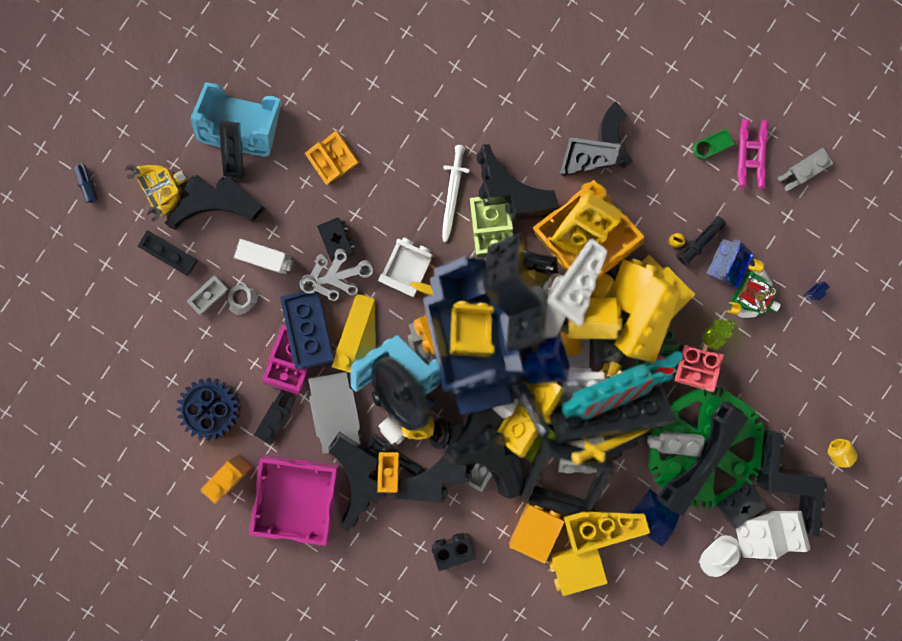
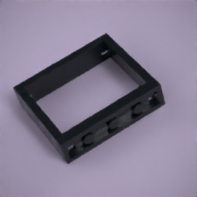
M542 438L524 480V490L522 495H520V501L568 515L580 512H593L595 502L601 498L602 489L607 487L608 477L613 475L615 465H612V456L605 454L604 461H600L592 456L579 464L598 470L584 500L536 487L535 484L548 456L574 463L572 455L574 453H581L586 449L568 443L558 445L554 439Z

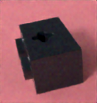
M337 217L317 225L331 262L334 261L335 252L338 249L345 250L347 257L354 255L353 250L356 247L352 238L348 239L346 232L349 230L345 220L341 221ZM336 235L342 237L340 244L333 242L336 239ZM343 254L337 255L339 258L344 257Z
M748 482L716 504L723 517L734 529H737L766 508L759 493Z

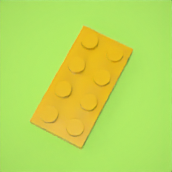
M534 370L527 381V386L530 392L535 395V403L546 422L565 389ZM517 403L512 415L505 418L497 430L504 434L505 445L523 458L538 435L525 408L520 406L519 403Z

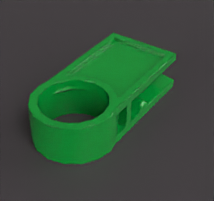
M726 128L699 140L694 144L692 151L696 158L703 160L733 146L734 143ZM699 143L708 145L709 154L707 156H702L697 152V145Z

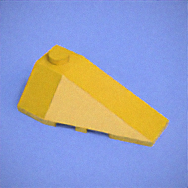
M357 293L332 364L333 368L350 373L351 366L355 361L363 359L371 350L376 349L375 299Z
M580 512L564 517L569 541L575 555L650 533L644 514Z

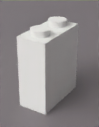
M242 239L239 241L234 258L283 274L290 271L293 264L292 256Z

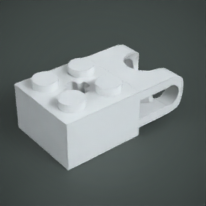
M554 273L548 276L543 287L548 298L564 277L563 275ZM548 302L545 340L542 342L553 346L566 316Z

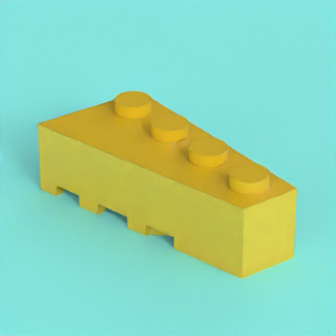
M652 276L614 345L628 357L655 363L681 291L668 281Z

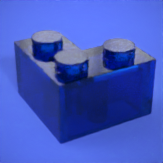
M545 337V340L540 343L539 353L527 354L524 373L528 384L568 381L570 363L562 337Z

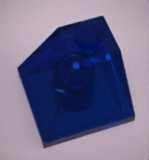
M649 489L632 513L645 515L650 532L646 535L663 547L673 534L680 515L656 499L658 494Z

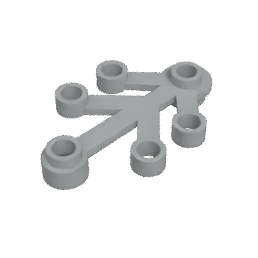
M338 249L335 252V259L325 275L318 277L322 268L328 264L327 256L320 254L316 257V265L309 275H304L300 279L299 285L305 293L316 291L335 301L339 298V290L334 287L328 289L322 286V284L329 283L346 291L349 295H355L358 292L357 285L353 282L346 283L340 279L357 274L367 278L372 275L373 266L369 261L364 260L359 262L358 266L337 271L341 263L347 258L346 251ZM343 254L344 257L339 258L337 255ZM324 259L325 262L320 263L319 260ZM364 265L368 266L367 269H362L361 267ZM307 281L313 282L311 285L306 284ZM354 287L355 290L350 291L349 288ZM332 292L337 293V295H335V296H332V295H330V294H331Z

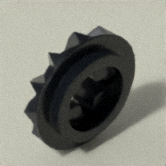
M444 418L434 420L433 435L429 438L432 446L436 449H444L446 445H449V439L452 438L450 436L452 431L449 428L450 422H447Z

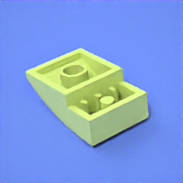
M480 197L470 198L476 258L484 259L487 256L488 246L513 236L512 221H510L509 214L506 213L505 204L484 206L483 200Z

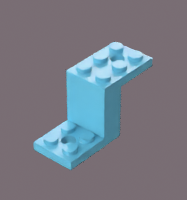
M398 335L392 339H387L382 346L371 350L366 357L355 361L351 366V387L355 392L372 381L371 371L374 363L385 357L393 358L403 364L416 378L425 395L442 384L437 359L431 361L427 366Z

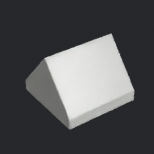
M514 399V404L492 409L505 419L512 415L518 400Z

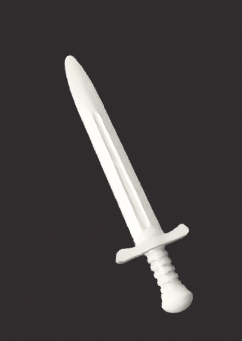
M457 145L454 148L456 154L454 166H443L444 170H451L443 223L444 242H447L452 228L461 173H470L469 169L461 168L462 155L466 150L463 145Z

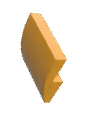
M335 131L325 140L318 142L305 152V155L326 185L360 163L339 131Z

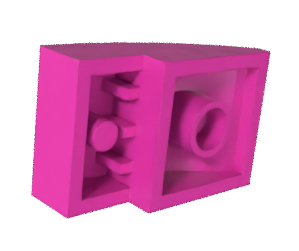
M282 325L262 381L263 384L300 395L309 368L298 371L295 369L287 328Z

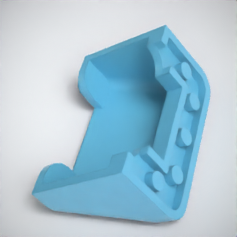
M205 82L191 116L195 137L201 143L221 147L220 121L238 122L241 125L242 151L266 157L270 155L281 108V99L267 96L263 98L262 104L231 98L226 96L224 89L220 85Z

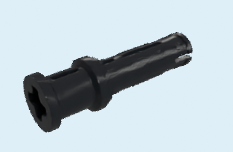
M717 216L694 241H689L687 247L681 253L676 254V258L684 266L689 267L690 262L702 253L704 246L726 225L725 220Z
M519 380L511 386V390L516 393L519 405L525 408L539 437L545 438L551 434V430L535 403L536 397L530 392L527 380Z
M375 433L366 446L367 449L370 448L378 454L379 452L399 453V466L414 474V476L418 474L422 465L392 448L390 442L386 443L378 438Z

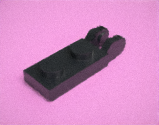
M284 390L280 391L275 401L271 404L254 436L268 444H272L296 399L292 395L287 401L286 406H281L280 402L286 393Z

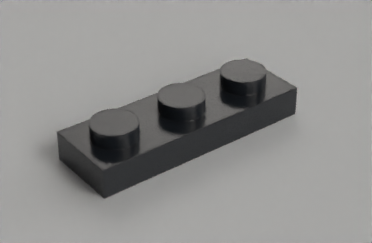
M221 120L219 123L223 176L243 178L244 164L241 125L238 122Z
M149 230L145 232L137 246L186 276L190 275L198 261L195 257Z

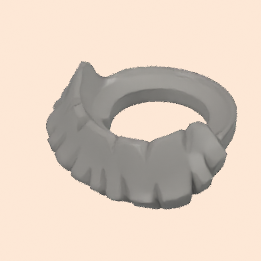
M244 285L234 286L228 293L229 310L236 315L249 312L258 301L257 292ZM237 290H245L247 293L248 301L242 306L236 304L233 300L234 293Z

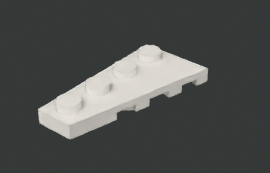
M593 239L588 241L547 300L548 303L578 326L583 321L584 311L589 304V297L594 290L595 280L600 273L607 250Z

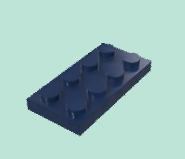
M301 291L280 297L295 369L298 371L334 361L319 292L305 293Z

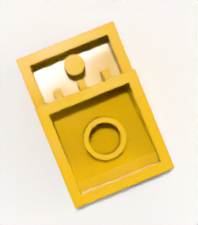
M588 192L560 225L552 238V242L578 256L589 240L593 239L600 245L607 239L608 232L620 223L621 211Z

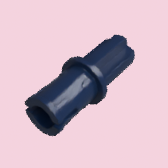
M80 164L75 166L74 169L79 181L78 187L81 188L85 203L97 201L98 199L92 185L94 182L90 180L86 165Z

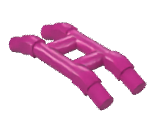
M742 119L739 133L737 169L739 188L747 187V168H757L756 179L758 189H765L766 142L769 121L761 120L758 141H747L750 120ZM747 149H758V161L746 160Z

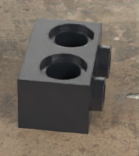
M457 533L452 536V539L445 540L443 538L434 542L432 553L438 571L476 560L468 533ZM463 543L467 545V549L459 551L457 546ZM443 549L447 550L449 552V555L447 557H441L439 555V551Z

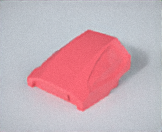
M684 345L683 360L679 363L675 382L714 392L724 355L709 353V351L705 352L701 349Z

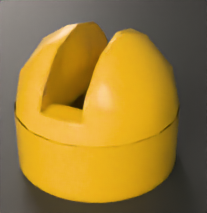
M680 233L672 234L669 238V245L672 248L678 249L685 244V237ZM674 237L682 240V243L673 240Z

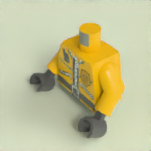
M159 165L126 166L124 171L131 170L133 174L126 176L128 179H133L136 174L138 175L136 178L152 206L148 209L147 215L150 213L155 214L151 221L155 222L158 220L159 215H166L176 209L183 195L180 184L188 180L183 170L173 174L170 169Z

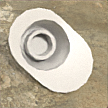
M727 535L720 536L703 552L700 558V566L704 573L713 577L722 576L739 562L741 548L737 539Z

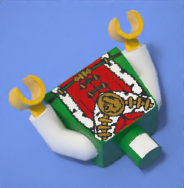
M754 259L755 266H748L752 271L745 273L729 302L732 309L727 310V313L735 314L741 318H752L758 314H764L767 309L774 313L778 311L781 303L773 299L776 289L773 288V283L765 271L762 261Z

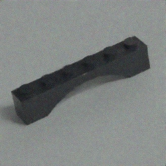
M721 401L711 416L709 437L701 452V456L683 474L668 481L656 499L669 509L683 516L749 418L733 406Z

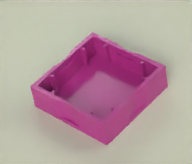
M269 455L260 457L256 481L257 493L252 509L249 535L273 539L287 538L302 543L326 546L330 537L339 465Z

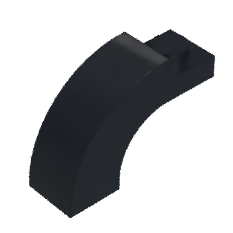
M617 101L609 107L600 122L598 130V141L620 144L617 135L618 127L628 115ZM623 148L618 166H622L624 169L633 160Z

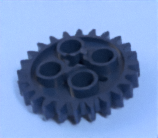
M207 378L206 382L203 379H199L198 384L196 382L191 383L192 388L189 386L185 387L187 393H180L184 399L177 400L182 405L176 408L177 411L182 413L177 418H183L184 421L180 423V426L187 425L185 432L192 430L191 436L193 437L198 434L199 440L204 435L206 441L211 439V435L215 440L218 439V433L223 437L225 436V431L230 432L232 430L229 425L234 426L237 424L233 419L239 418L235 411L240 410V408L235 407V404L240 401L233 399L236 393L230 394L232 387L224 388L226 382L218 385V379H214L213 383L211 378ZM206 391L212 393L211 400L205 398ZM218 397L221 398L210 408V412L204 414L199 421H196V418L207 410L206 406L212 405ZM193 404L197 405L199 409L197 414L191 410ZM220 404L224 405L226 408L224 414H221L218 411V406ZM206 418L211 419V427L205 425Z

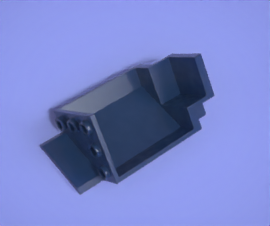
M468 256L434 269L435 276L430 278L433 295L423 299L444 391H452L453 394L457 395L461 414L514 404L515 401L510 383L519 381V377L526 375L520 349L509 352L506 349L509 317L482 289L486 260ZM465 301L469 305L486 303L488 306L494 307L491 315V345H494V352L489 358L450 355L451 309L457 302Z

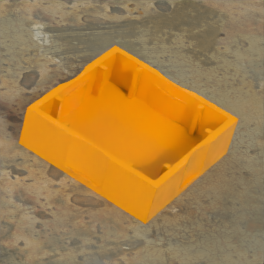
M583 189L576 193L563 207L553 211L533 227L535 236L552 256L557 257L558 263L566 272L578 256L552 242V238L569 213L579 203ZM606 194L605 202L615 207L611 198ZM622 213L620 223L608 232L607 239L600 244L607 250L596 280L644 244V236Z

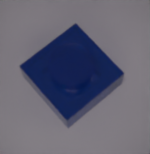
M825 281L817 282L804 296L808 301H818L827 294L825 291L830 286Z

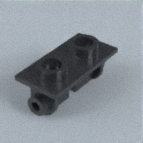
M524 250L522 266L525 269H535L537 272L546 273L547 275L558 274V260L556 256Z

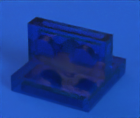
M722 239L706 274L725 281L731 287L738 289L753 257V253L741 241L734 239L733 242Z

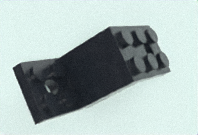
M521 232L488 246L482 286L486 294L509 317L506 349L509 352L545 340L548 295L522 266L525 237Z
M764 429L760 471L757 470L756 485L768 492L800 495L799 511L802 512L806 533L810 536L819 537L820 531L823 528L821 517L825 509L823 498L824 492L827 490L826 478L810 471L780 468L782 465L781 448L784 446L783 433Z

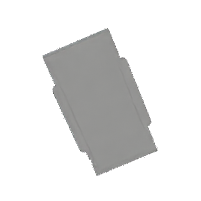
M345 371L309 378L311 390L309 400L316 436L320 438L323 454L329 453L328 446L339 431L361 445L358 431L360 424L348 373Z

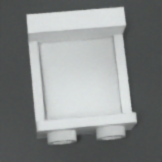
M406 238L402 240L397 239L395 248L378 281L414 297L417 290L411 287L410 283H421L433 255L430 254V249L423 246L417 248L413 246L414 242Z

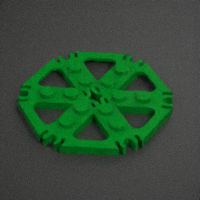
M715 386L712 394H710V391L698 388L670 403L675 418L674 424L651 428L652 436H660V433H664V431L702 435L704 437L703 447H705L711 427V416L721 401L730 402L749 418L731 446L747 437H754L752 460L745 462L727 450L717 466L736 479V484L728 490L715 495L713 493L714 469L690 505L696 509H699L701 501H703L702 505L704 508H712L744 485V482L752 484L753 482L749 480V475L754 474L758 476V473L753 468L760 471L765 428L762 427L764 425L762 422L758 421L755 423V419L760 417V415L755 413L757 412L756 410ZM700 401L698 428L696 430L681 420L678 413L686 406ZM650 447L649 472L652 475L658 473V476L653 480L656 482V485L663 489L668 481L673 480L674 477L689 469L699 456L672 454L661 460L659 457L660 451L657 448Z

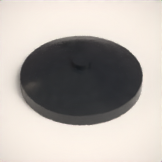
M385 357L374 363L371 371L373 386L380 402L389 415L407 430L418 431L425 427L430 419V410L426 396L416 378L403 364L393 358Z

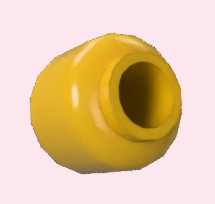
M836 439L830 443L828 455L835 466L849 468L854 465L858 459V453L850 441Z

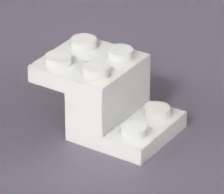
M766 511L756 518H750L736 529L743 558L778 559L788 551L807 552L810 550L801 511Z

